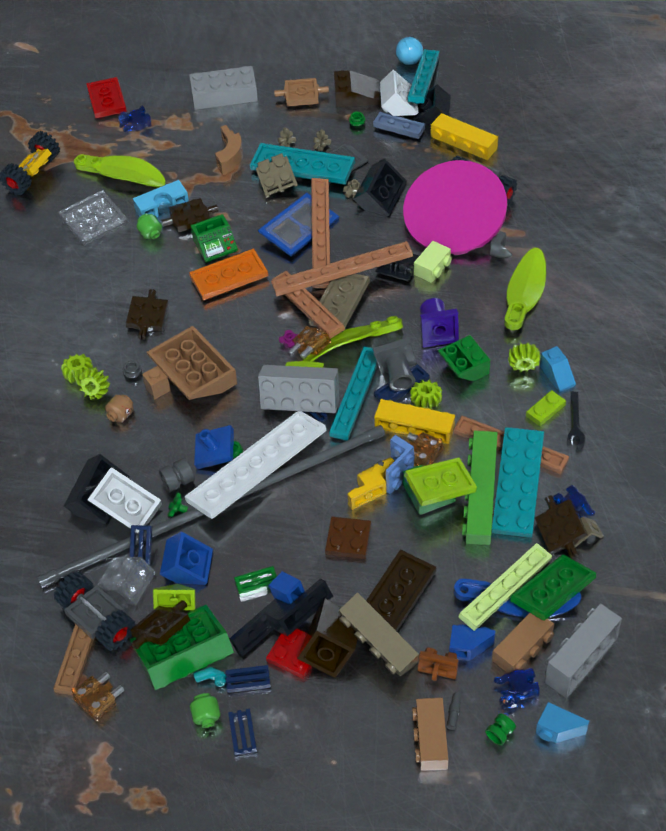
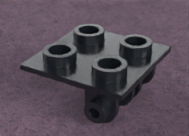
M413 254V257L379 266L375 272L409 281L414 272V262L420 255Z

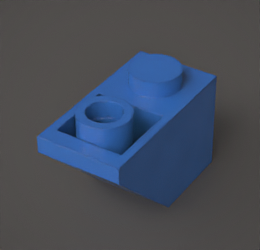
M464 624L452 625L449 652L456 653L457 659L472 660L494 645L495 630L480 627L474 631Z

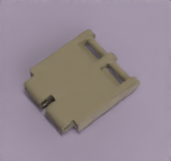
M282 153L271 157L273 162H269V159L257 163L258 168H256L266 198L276 192H284L286 188L298 186L289 160Z

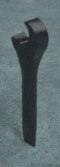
M571 391L572 426L567 441L576 440L578 442L576 449L578 450L585 444V435L579 424L578 392Z

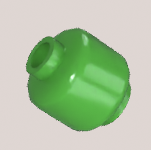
M143 214L138 218L136 227L143 238L156 239L160 236L162 225L155 215Z
M209 693L195 696L194 700L190 703L193 722L197 725H202V728L214 726L215 721L221 716L217 698Z

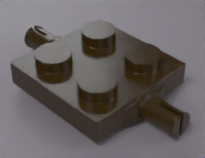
M201 198L193 199L168 207L171 218L161 220L163 227L173 224L178 232L191 229L193 224L210 219L209 214L218 212L217 204L206 207Z
M152 289L149 290L148 297L132 296L126 328L140 330L138 335L140 340H145L147 331L162 332L168 300L156 299V290L154 289L153 292Z
M552 495L548 496V498L545 497L549 509L535 517V520L549 552L554 554L560 550L567 549L571 559L575 558V556L578 557L579 554L574 545L580 539L588 536L573 501L568 499L556 505Z
M181 600L174 607L158 606L130 630L132 636L137 638L132 642V646L135 649H139L145 642L159 645L166 643L169 638L190 621L188 614L181 612L187 608V603Z

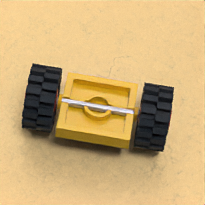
M38 131L28 142L31 154H28L19 166L17 164L14 166V163H11L1 171L0 182H2L3 186H6V190L9 189L10 193L14 192L15 195H23L32 184L30 175L31 177L39 172L40 166L47 162H52L59 154V143L55 142V138H51L52 135L49 134L48 136L47 132Z

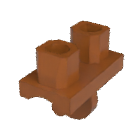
M427 647L425 651H420L418 671L432 674V681H437L438 676L456 679L459 659H457L456 653L448 652L445 656L437 655V651L434 648Z

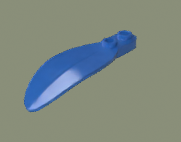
M459 579L454 585L453 593L461 601L472 602L492 583L472 579ZM580 592L550 617L564 614L575 608L582 598ZM510 599L497 610L525 618L530 613L511 602Z

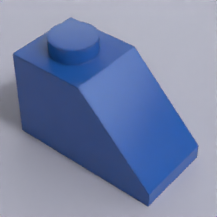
M283 571L268 585L274 599L276 598L289 605L305 592L299 579Z

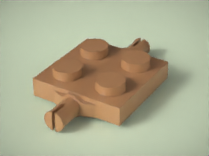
M316 78L285 80L284 90H274L275 97H285L287 106L319 104V93H329L328 86L319 87Z

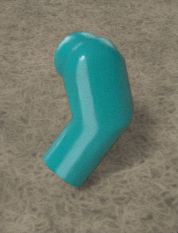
M208 667L194 673L197 683L211 679L214 680V684L218 687L226 684L225 673L216 668Z

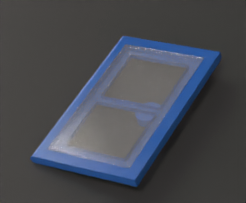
M305 193L258 229L260 234L289 256L294 255L312 240L311 195ZM329 209L330 226L339 219V216Z

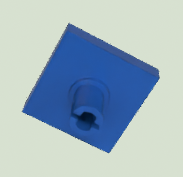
M231 425L213 430L204 429L196 434L194 465L197 469L233 460L234 429Z

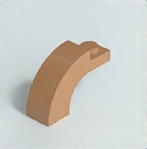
M224 125L220 128L222 140L226 147L215 153L216 165L222 175L233 171L240 164L243 157L242 141L239 132L234 134L227 125Z

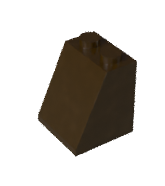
M324 599L314 615L297 659L336 678L354 653L358 639L354 635L356 631L351 626L347 628L339 620L341 617L339 615L341 606Z

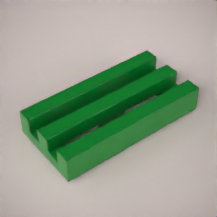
M274 566L234 577L240 598L269 590L268 585L277 575ZM272 574L271 576H268V577H264V578H261V579L259 578V577H263V576ZM252 580L251 582H247V583H244V584H240V583H242V582H246V581Z

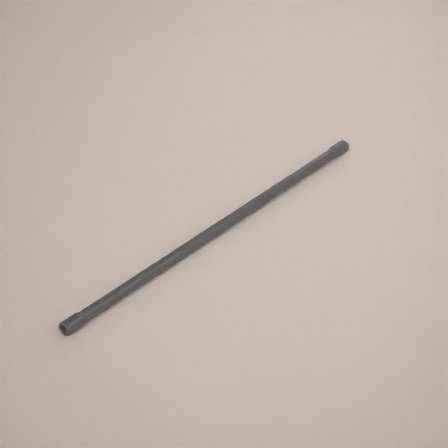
M381 425L376 426L361 435L270 474L239 499L366 442H371L385 436V431ZM194 508L152 527V538L205 514ZM144 530V541H146L147 530ZM139 533L136 534V545L139 544ZM130 537L63 567L37 576L41 587L50 585L70 573L79 571L130 548Z

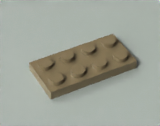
M352 274L331 280L319 302L346 327L370 283V278L365 275ZM309 319V325H310V326L317 327V326Z

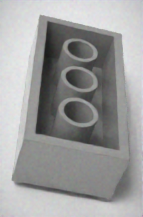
M253 66L190 74L195 110L258 101Z
M262 366L258 375L261 409L336 413L340 402L338 368Z
M601 603L596 609L592 608L588 612L584 623H579L573 630V635L563 640L560 650L557 653L553 652L546 662L548 667L545 671V684L567 698L618 638L622 618Z

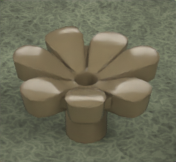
M284 127L283 131L280 132L281 137L278 138V143H281L280 146L290 147V143L296 142V137H292L293 132Z
M320 129V131H317V138L314 137L313 142L316 143L313 148L323 151L326 145L330 146L331 139H328V135L325 134L324 130Z
M356 179L348 182L347 186L343 189V192H346L345 196L348 198L352 196L354 198L360 183Z

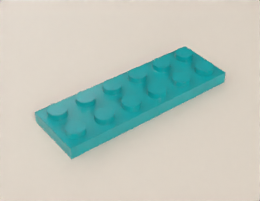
M260 143L250 163V170L256 171V168H258L257 163L269 159V162H273L271 157L282 153L284 157L287 156L295 177L329 179V182L346 185L355 164V157Z
M505 427L492 523V533L532 538L544 431Z

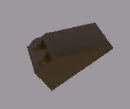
M350 70L334 71L336 107L381 105V80Z

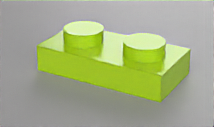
M551 390L526 411V417L541 427L566 405V400Z

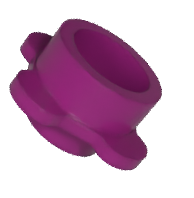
M286 330L285 334L279 337V342L283 343L286 348H292L301 339V336L293 333L292 330Z

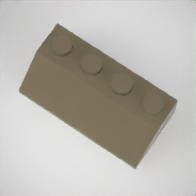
M358 592L339 609V615L341 616L339 620L347 628L351 626L356 631L354 635L361 643L365 641L371 647L369 649L370 652L377 659L381 657L386 662L385 667L393 675L397 673L399 676H402L419 662V654Z

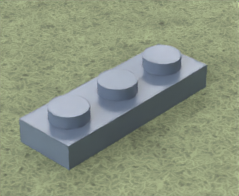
M379 112L373 121V127L417 139L420 138L425 129L424 123Z

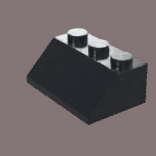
M384 158L371 165L353 199L365 211L389 216L407 180Z
M98 454L87 460L64 507L79 518L106 524L110 515L89 502L88 499L111 467L128 479L130 476L104 456Z

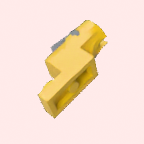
M389 457L366 465L364 470L357 474L359 488H354L347 493L348 505L351 510L386 494V469L394 462L393 458Z

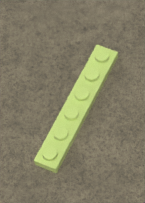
M536 543L463 609L458 618L475 631L510 599L513 593L538 573L551 560L552 555Z

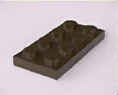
M400 549L366 601L398 631L434 576L436 566Z

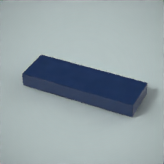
M418 364L410 368L415 377V382L420 383L421 380L426 382L430 379V375ZM388 382L374 391V396L379 401L383 399L395 402L409 393L411 388L404 391H395L390 388Z

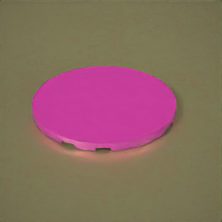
M448 161L431 167L413 182L404 201V221L412 238L423 248L426 249L432 241H435L450 248L451 254H466L468 251L481 248L499 232L506 218L507 196L500 179L487 167L471 161Z

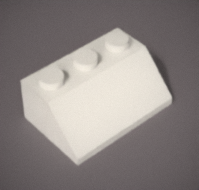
M394 70L380 82L382 109L393 116L417 115L419 113L418 104L408 102V94L412 85Z
M112 467L88 499L89 502L130 529L131 525L146 526L162 505L159 498Z

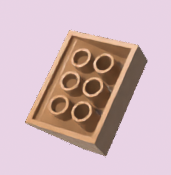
M194 326L147 351V355L189 400L220 394L237 385L236 370Z

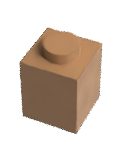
M158 366L142 374L145 388L154 400L171 391L168 377Z

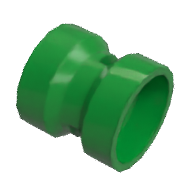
M500 713L494 719V724L487 727L485 733L492 742L502 746L507 740V735L514 732L516 725L508 716Z

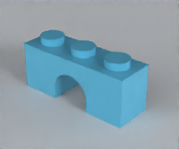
M179 180L133 198L135 211L139 217L143 214H153L156 218L159 217L157 208L160 205L174 206L189 201L188 193Z

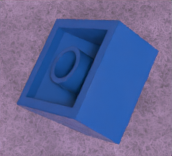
M181 531L166 540L160 575L175 583L206 585L213 548Z

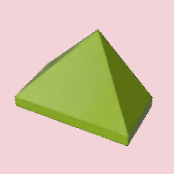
M173 584L153 589L154 609L158 606L174 607L181 600L187 603V608L184 610L196 609L194 588Z

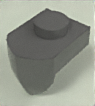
M499 231L498 235L493 237L490 256L500 259L512 256V253L505 248V232Z

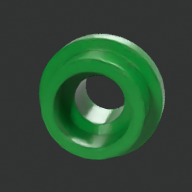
M353 112L349 117V123L353 126H361L365 123V116L361 112Z

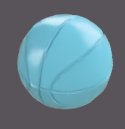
M413 37L401 39L396 47L398 60L405 65H414L420 61L423 54L421 42Z

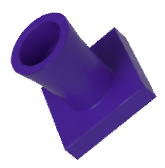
M430 298L424 301L420 307L422 347L458 341L459 322L457 308L445 310L444 302L438 298Z

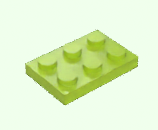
M460 457L407 470L404 475L421 507L475 493L477 489Z

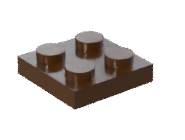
M331 516L325 555L366 559L371 521Z

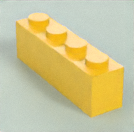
M441 113L431 124L432 138L485 160H488L498 148V136Z
M381 399L374 416L375 427L381 425L385 431L408 435L411 432L420 437L422 436L426 439L436 440L445 444H450L455 428L454 414L397 403L392 400Z

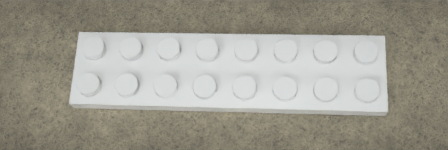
M297 411L185 496L186 502L213 519L326 432V426L302 411Z

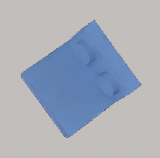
M397 435L390 439L391 458H393L394 462L386 469V492L388 494H391L401 486L403 471L414 467V446Z

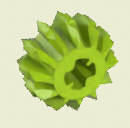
M520 342V345H513V348L509 349L508 362L513 367V370H519L520 372L526 370L528 372L529 369L535 370V366L539 365L540 351L536 348L535 344L530 345L529 342L522 344Z
M76 353L73 357L69 355V359H64L63 365H61L65 380H68L71 384L75 381L78 383L80 380L79 375L87 368L93 369L91 359L86 357L85 354L79 356Z
M97 367L92 370L87 368L79 375L80 380L77 384L81 386L79 391L85 392L84 397L89 395L91 400L95 398L100 399L108 392L110 382L106 380L109 376L103 375L104 370L98 372Z
M430 379L427 382L423 380L420 383L415 382L414 387L410 390V400L416 407L437 408L442 401L441 387L438 386L437 382L431 383Z

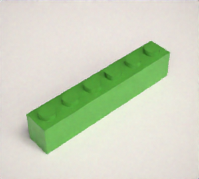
M474 430L473 438H469V450H472V455L468 454L467 466H471V472L468 471L476 484L477 489L475 493L465 495V500L469 501L468 506H464V518H467V524L463 523L462 536H466V544H491L498 432Z

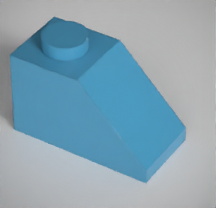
M558 346L541 353L540 368L559 393L576 386L568 359Z
M548 702L537 723L536 734L545 741L558 743L586 735L590 721Z

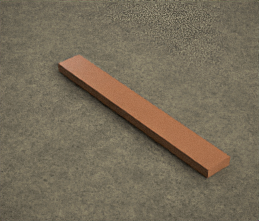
M311 179L312 269L330 264L329 179ZM330 281L314 285L312 288L326 289Z
M405 241L272 280L271 283L277 297L413 257V252L408 242Z

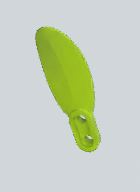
M80 154L74 159L77 170L99 173L107 177L158 188L166 184L162 173L153 165L140 158L131 156L97 157Z
M532 248L524 255L509 281L506 294L508 309L504 325L510 330H518L522 327L527 312L538 303L544 291L546 262L544 254L539 248Z
M390 316L382 322L373 321L370 325L345 329L331 339L326 336L327 339L302 361H314L326 352L341 345L369 336H379L403 328L402 319L397 316Z

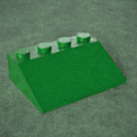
M207 605L188 612L190 621L169 638L166 643L159 645L145 642L139 649L134 648L155 690L166 687L169 683L185 678L190 673L204 669L209 664L225 659L228 655L234 653L227 632ZM134 637V638L130 639L131 644H132V642H133L134 640H136L137 638Z

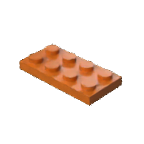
M251 249L191 271L189 275L202 299L206 300L268 276V271L255 249Z

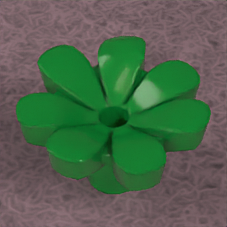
M179 492L176 493L173 502H170L168 506L170 510L167 516L173 517L174 513L178 511L185 513L188 509V506L181 504L182 498Z

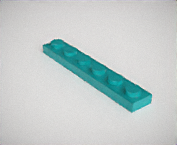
M424 49L408 94V102L415 104L425 102L440 51Z
M363 347L329 431L330 437L349 440L378 366L373 348Z

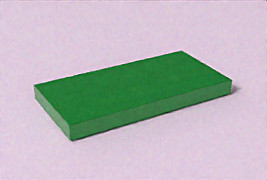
M562 554L513 593L510 601L545 621L596 579V572Z

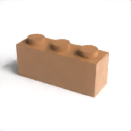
M529 613L493 650L492 661L511 676L517 671L521 672L525 668L527 660L530 657L534 658L539 653L541 646L551 641L554 636V623L548 618L543 621Z
M443 698L416 699V707H412L413 721H417L418 727L414 728V742L419 741V748L415 749L416 762H420L421 771L448 769Z

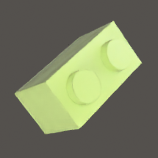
M432 241L414 262V275L432 283L436 278L440 277L442 270L450 265L452 260L451 249Z

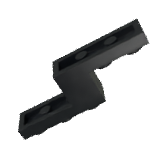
M319 579L290 605L275 598L229 639L237 653L243 657L273 630L289 636L318 610L324 599L330 600L333 594L326 581Z

